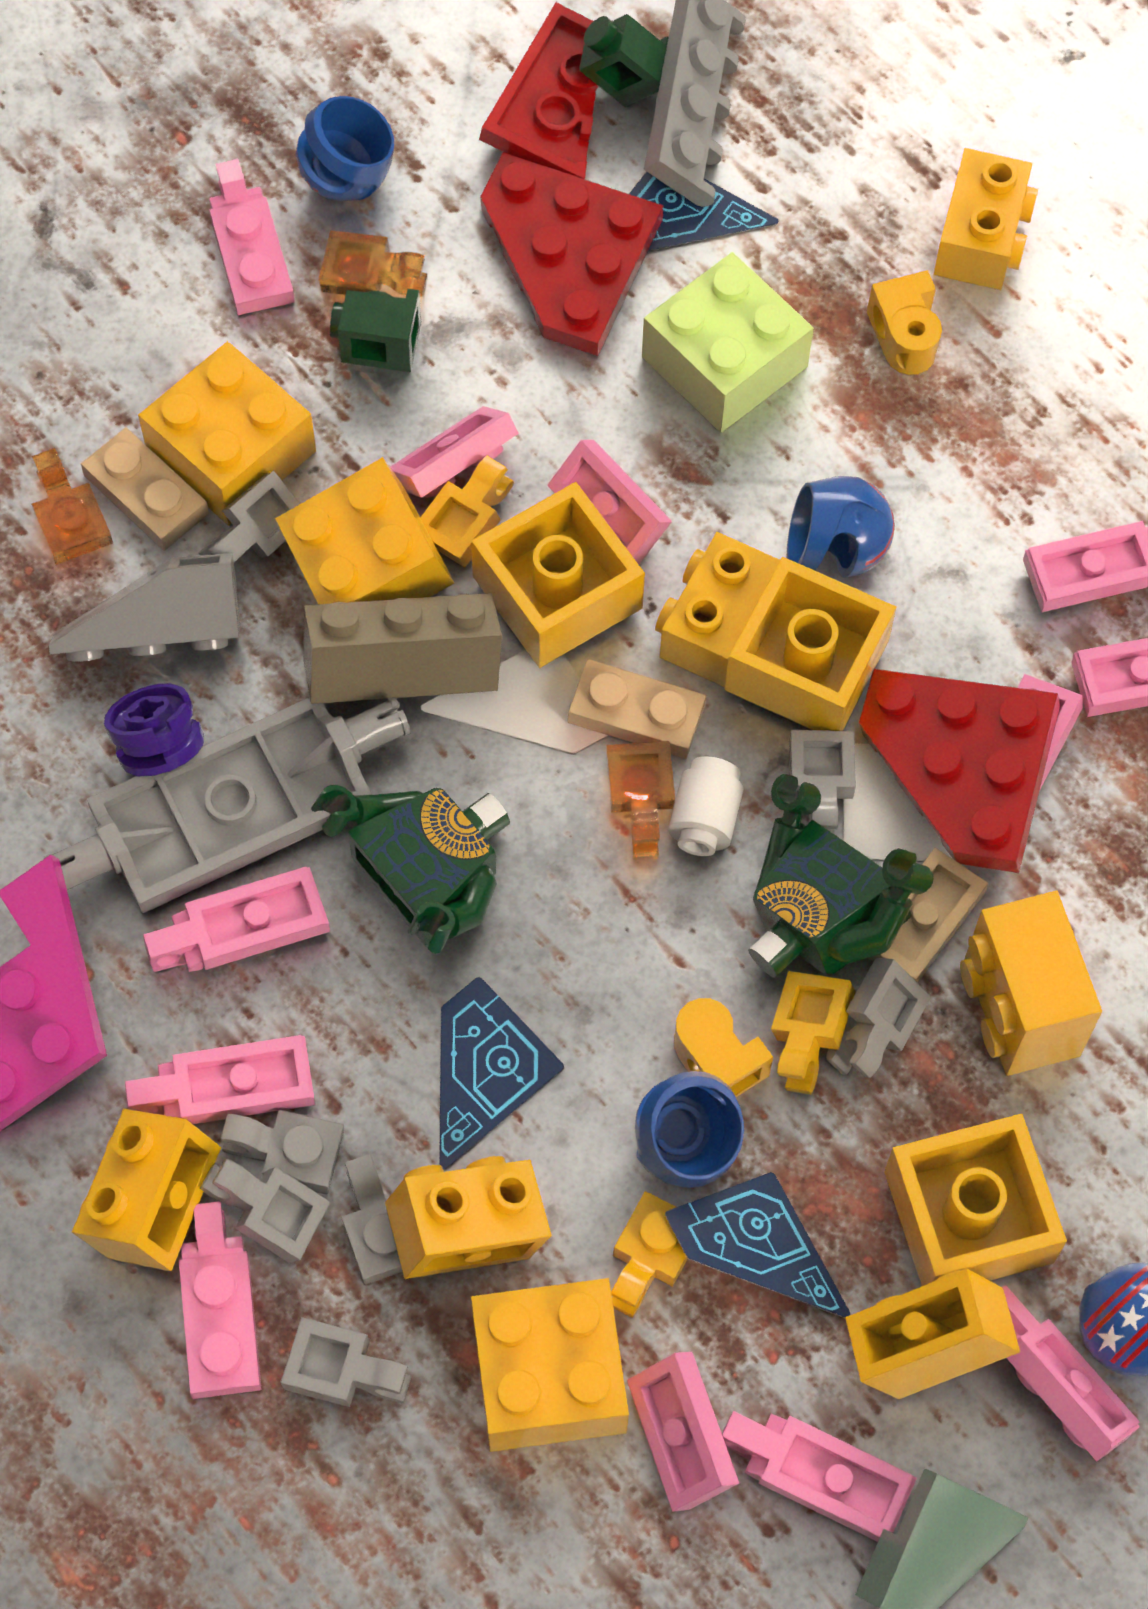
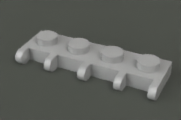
M676 0L644 170L694 204L707 207L714 203L716 191L713 186L704 181L706 164L715 165L720 163L723 152L722 146L711 139L714 118H727L731 107L730 100L719 93L722 73L732 74L736 72L739 61L738 55L727 48L729 34L742 33L746 17L725 0Z

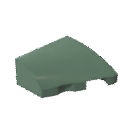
M924 1468L897 1533L894 1534L883 1529L855 1595L880 1609H938L1023 1530L1028 1517Z

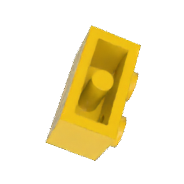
M964 148L933 275L1002 290L1007 268L1019 270L1027 235L1016 233L1018 222H1031L1039 188L1027 186L1033 165L1032 162Z
M716 532L706 551L696 549L691 556L682 582L687 585L678 600L672 597L668 598L659 614L655 631L661 633L660 658L725 687L728 656L780 559Z
M123 1109L113 1135L107 1143L105 1154L89 1192L81 1205L72 1233L108 1259L172 1271L194 1217V1208L196 1204H199L203 1195L200 1187L212 1165L216 1163L222 1147L187 1119Z
M490 1156L470 1163L466 1169L444 1172L441 1165L419 1167L406 1173L403 1176L402 1182L385 1201L404 1279L528 1260L552 1236L531 1159L506 1163L503 1156Z
M967 1268L944 1274L934 1282L902 1295L885 1298L872 1307L845 1317L861 1383L897 1399L907 1397L1020 1353L1003 1287Z

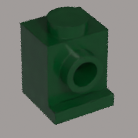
M628 13L613 21L606 16H601L595 19L585 32L579 71L620 104L627 107L659 91L669 37L667 36L659 40Z
M407 288L406 298L394 297L382 291H368L365 293L346 290L344 303H334L330 320V337L339 339L341 362L411 372L421 327L419 290Z

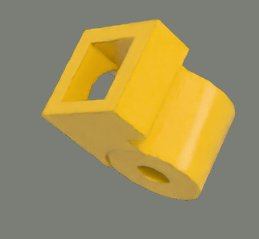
M928 270L872 284L867 306V315L885 359L893 369L907 375L923 373L933 365L942 334L941 321L931 311L936 288Z
M698 998L688 1002L680 1009L676 1018L674 1049L688 1072H707L717 1076L731 1088L735 1097H738L770 1076L773 1062L772 1054L759 1037L742 1045L733 1033V1018L729 1010L721 1002L711 998Z

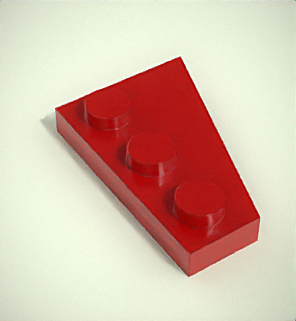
M555 2L483 124L479 137L480 141L504 153L585 179L586 159L598 85L580 72L579 68L584 47V35L593 20Z

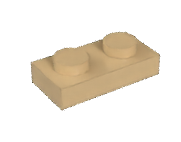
M127 427L80 463L83 475L164 551L209 514L207 501Z
M587 659L568 712L567 723L687 759L705 706L706 695Z
M936 847L922 864L929 867L932 871L934 879L932 886L922 894H910L912 917L901 926L888 951L869 958L873 962L875 958L894 959L917 983L985 894L988 882Z

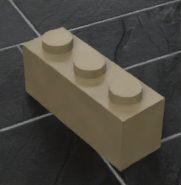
M492 593L304 605L303 661L311 704L498 691L502 633Z

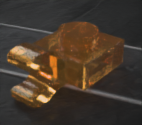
M330 230L318 279L321 292L346 295V290L365 293L368 291H381L383 284L406 296L407 288L419 290L420 297H423L428 275L422 272L425 262L424 255L415 252H390L388 237Z
M55 448L32 456L37 468V476L47 496L46 499L32 503V508L55 564L58 565L113 544L110 530L90 484L86 483L71 489Z
M670 741L606 745L611 813L630 812L633 857L659 856L658 841H660L657 810L673 809L675 803Z

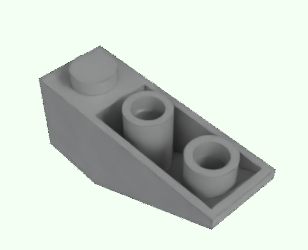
M233 553L170 558L56 631L49 643L50 654L66 653L68 661L80 662L102 658L105 649L128 648L129 655L149 656L165 652L166 644L191 642V649L200 651L215 650L228 646V639L239 638L241 626Z

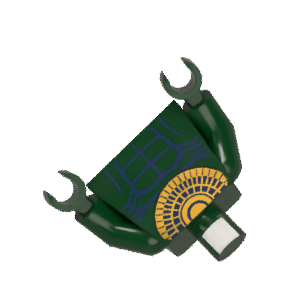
M788 774L780 775L772 785V801L776 807L784 810L782 818H776L774 821L765 859L753 896V902L767 932L748 951L756 964L771 977H776L798 955L823 974H834L847 964L870 958L889 950L901 926L912 917L910 894L926 892L932 886L933 874L929 867L916 863L917 856L913 852L900 848L892 850L886 856L881 867L813 819L805 826L801 823L802 816L812 814L821 804V794L814 784L803 782L799 788L798 797L795 800L794 796L798 788V779Z
M329 785L323 789L311 807L313 812L326 811L331 814L322 826L323 831L328 836L334 837L340 834L345 825L353 828L348 832L351 858L409 926L408 933L410 935L415 933L425 946L429 943L427 948L430 952L434 954L440 953L448 939L476 928L482 923L497 885L495 879L496 852L487 840L510 824L507 812L492 794H485L462 811L445 790L441 788H433L425 793L409 791L355 796L345 787L339 785Z

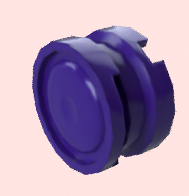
M154 684L139 688L115 702L104 717L105 729L111 741L116 745V755L121 767L126 773L135 776H155L170 772L191 760L198 754L204 744V732L200 722L191 719L193 716V704L189 694L182 686L175 684Z

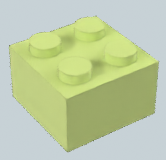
M731 252L644 317L642 358L722 433L808 367L814 327L736 254Z

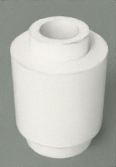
M697 757L692 760L690 769L682 773L668 832L671 837L678 841V846L683 851L697 856H711L715 851L723 850L730 846L744 790L742 783L739 781L741 772L734 764L716 757Z

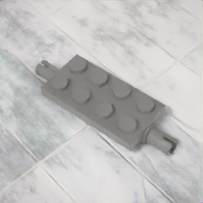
M309 697L203 745L198 754L191 760L170 772L155 776H135L87 798L89 808L98 824V827H95L97 834L52 854L60 859L67 890L113 869L116 874L122 872L143 914L323 830L322 826L331 814L326 811L313 812L311 807L323 789L329 785L345 787L353 796L373 795L361 774L358 763L362 760V754L396 738L411 734L410 725L404 711L397 710L400 704L395 697H391L382 704L347 720H343L342 716L332 717L323 703L311 704Z

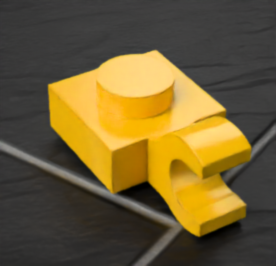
M489 456L483 458L463 489L447 481L420 517L437 550L464 568L472 559L471 540L493 529L501 520L496 510L491 506L500 503L510 492L514 484L512 479L505 476L507 468Z
M788 971L771 1027L776 1040L786 1042L777 1069L779 1076L787 1077L786 1091L811 1095L818 1077L820 1047L839 1050L849 1017L846 1010L856 993L850 980Z
M644 1191L613 1251L614 1257L627 1263L611 1291L613 1308L631 1318L638 1311L654 1278L673 1287L688 1259L665 1217L666 1211L676 1208V1206L647 1191Z

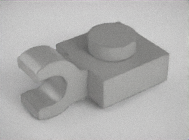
M274 470L265 473L222 510L233 526L212 540L198 554L201 556L233 553L235 562L251 547L259 558L268 557L286 541L275 518L300 504Z
M791 730L789 738V775L795 776L798 779V788L794 798L798 797L799 788L803 782L814 784L820 791L821 804L816 811L808 815V823L813 819L833 834L834 829L838 827L837 799H853L855 793L854 731Z
M875 958L846 1010L857 1024L843 1034L839 1050H828L826 1060L841 1074L847 1075L853 1065L864 1077L871 1078L882 1062L885 1049L902 1051L931 996L894 959Z
M279 1110L275 1126L271 1128L249 1117L227 1114L221 1136V1141L224 1142L222 1150L236 1156L265 1160L262 1175H264L266 1170L277 1167L311 1190L328 1194L344 1134V1124Z
M371 1154L345 1162L346 1173L359 1211L342 1216V1223L364 1285L403 1272L385 1205L386 1199Z
M225 1159L221 1167L216 1164L212 1165L200 1187L204 1193L215 1200L243 1210L244 1212L235 1229L289 1263L301 1260L330 1204L329 1200L277 1167L266 1170L261 1180H259L245 1168L229 1159Z
M301 1317L281 1385L284 1390L347 1407L351 1405L356 1388L386 1400L404 1403L411 1375L406 1374L408 1366L367 1356L366 1353L370 1344L367 1334Z

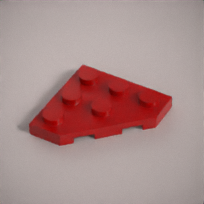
M502 152L480 196L481 211L489 227H493L503 248V256L520 291H524L534 311V319L543 338L598 356L663 220V205Z
M873 669L859 725L863 736L893 772L899 786L921 816L927 819L938 834L942 845L952 859L962 865L1014 873L1020 872L1060 709L1058 693Z

